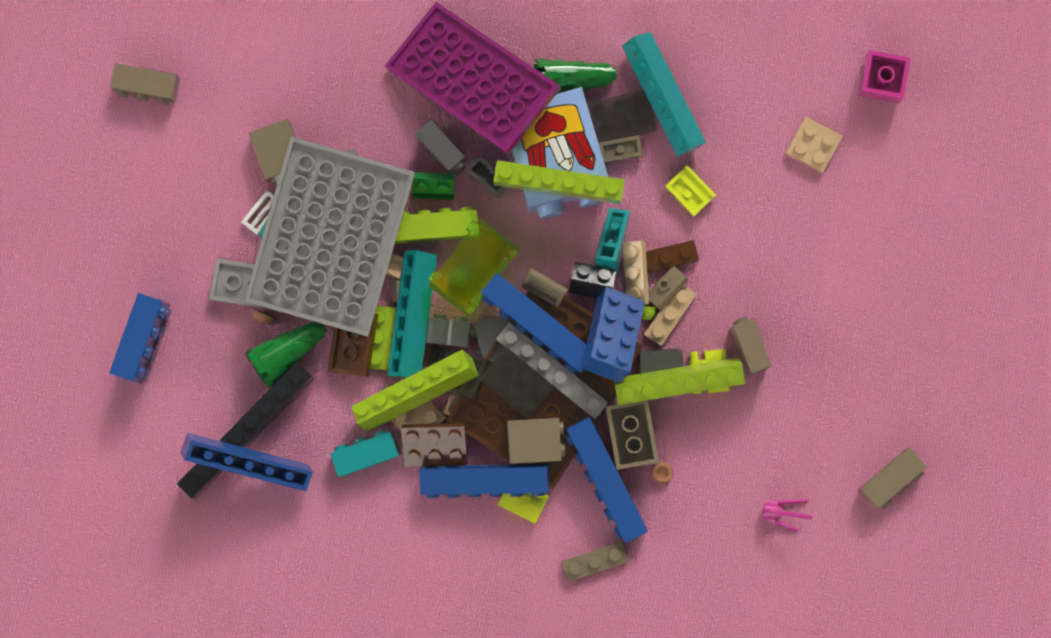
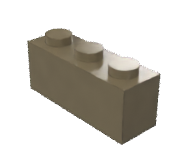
M115 63L110 88L116 92L115 95L128 97L129 94L136 96V99L148 101L151 98L156 99L157 103L169 105V102H176L180 78L176 74Z
M906 448L860 487L859 490L875 509L880 507L884 509L892 503L891 498L896 493L901 495L909 488L907 484L910 481L920 479L925 474L923 470L927 466L911 448Z

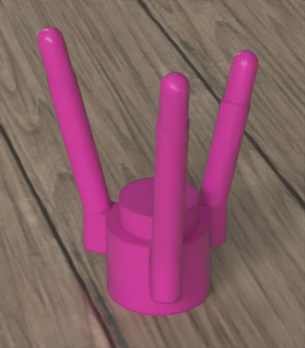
M807 498L770 499V502L764 503L762 518L767 519V523H773L798 532V528L777 519H780L781 515L803 519H813V516L782 511V506H778L807 503Z

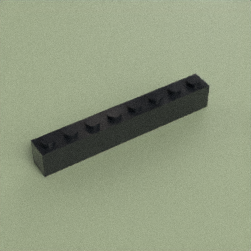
M296 362L219 441L246 448L314 380V377L300 363ZM196 463L177 485L191 499H196L224 470Z

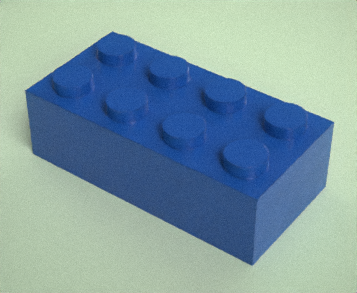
M606 286L596 298L581 366L582 369L618 383L623 381L631 371L645 301Z
M141 293L137 294L109 371L110 374L142 384L143 380L146 381L150 371L148 369L149 362L154 360L157 349H155L157 340L160 341L163 336V323L169 319L171 313L169 304Z

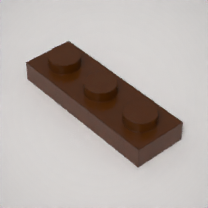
M694 240L646 251L647 273L699 261Z

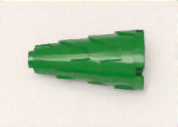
M544 58L534 60L536 63H534L533 68L561 87L557 94L580 87L585 92L587 89L605 87L607 84H612L613 80H616L615 67L605 62L584 63L583 61L546 60Z
M311 321L304 326L297 327L290 332H285L272 340L245 352V355L249 362L252 361V367L269 388L296 362H299L316 343L325 337L324 332L327 329L322 323Z

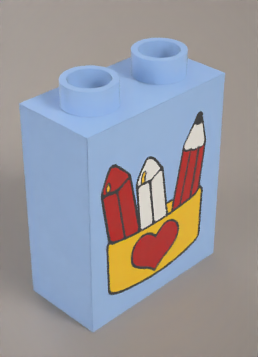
M582 87L556 94L511 151L514 163L608 177ZM522 190L528 212L538 211L540 219H547L564 213L562 204L578 199L581 208L601 203V201Z

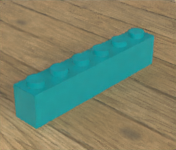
M648 32L634 36L624 43L622 48L676 156L693 152L704 145L706 141L652 33Z
M418 250L404 251L387 376L405 379L423 370L425 340L437 255Z

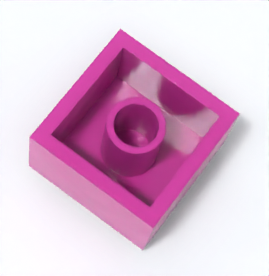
M869 50L865 55L858 96L900 103L904 99L911 58Z

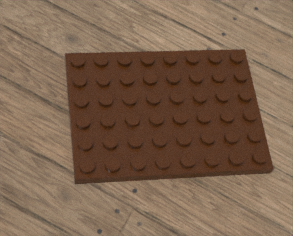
M527 292L525 296L587 344L593 316L592 312L567 296L563 297L557 308L531 292ZM510 319L508 323L513 324L514 321ZM496 341L477 371L479 376L471 380L446 420L449 423H465L466 434L509 460L507 421L559 418V422H563L564 434L568 433L566 427L587 416L590 417L594 425L600 414L596 419L591 417L512 352L504 353L499 360L488 362L500 342ZM636 342L632 363L644 346L639 342ZM544 345L540 347L546 353L549 352V349L546 348ZM507 354H512V355H513V356L504 358V356L507 355ZM559 358L558 362L565 366L566 363ZM583 370L580 374L577 372L574 374L609 402L615 392L613 380L587 370ZM560 435V442L565 446V456L561 457L562 461L516 464H549L550 487L554 489L575 456L574 453L577 452L574 444L569 445L565 435Z

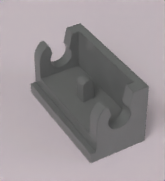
M682 349L641 350L639 352L640 373L683 367Z

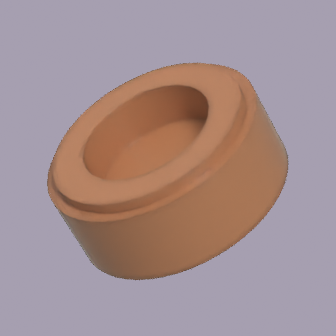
M254 310L252 315L253 319L268 325L272 324L274 320L273 316L259 310Z
M659 462L653 466L651 474L656 482L666 483L672 478L673 469L668 463Z

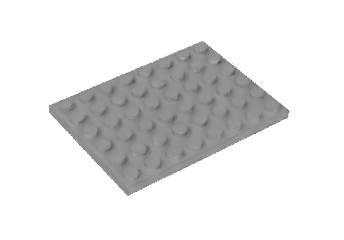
M290 137L244 302L369 336L415 172Z

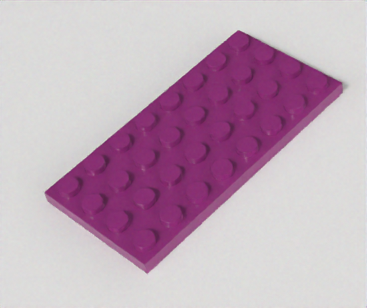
M435 2L385 65L387 70L507 155H509L561 89L557 83L437 2Z

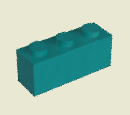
M386 429L374 433V438L367 440L366 437L354 440L355 444L349 447L346 444L334 447L335 452L330 453L338 477L341 478L399 457L400 454L392 432L387 433Z

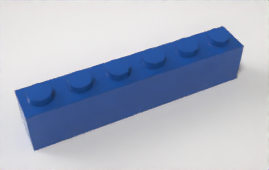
M496 273L482 290L481 295L483 298L481 300L489 307L493 305L500 310L498 314L507 321L512 319L516 323L515 327L523 334L528 332L533 336L531 340L539 347L544 345L548 348V354L558 361L559 358L566 363L564 367L571 373L575 374L577 372L580 374L584 370L581 366L586 344Z
M587 416L566 427L568 433L564 435L569 445L574 444L577 452L574 454L579 464L584 463L587 469L584 474L588 482H594L597 488L594 490V493L599 502H604L606 509L603 511L608 520L614 521L616 527L613 530L618 540L623 539L627 543L648 532L590 417Z
M191 433L186 434L180 452L185 461L307 491L313 474L312 469L306 463Z
M549 464L422 466L419 469L420 495H426L427 498H437L439 495L446 494L449 498L460 497V494H468V497H481V494H489L490 497H501L502 494L510 493L512 497L523 496V493H532V496H544L550 489Z

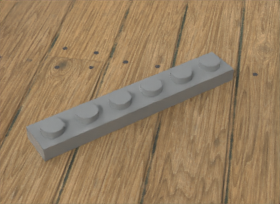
M508 323L496 338L498 342L594 419L608 404L605 399L512 324Z

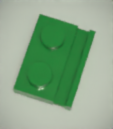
M415 172L412 182V198L454 200V174Z

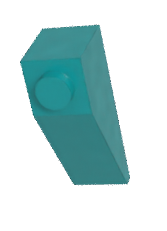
M609 208L595 263L596 266L616 270L615 276H617L622 259L623 242H625L630 211Z

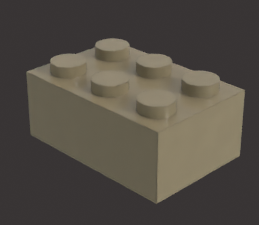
M648 400L605 406L616 470L659 463Z

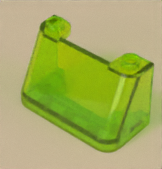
M481 218L477 222L472 220L466 228L468 234L440 271L436 272L434 270L427 279L430 282L428 285L430 289L467 318L473 313L476 305L483 298L481 295L482 290L496 273L500 275L509 262L520 251V248Z

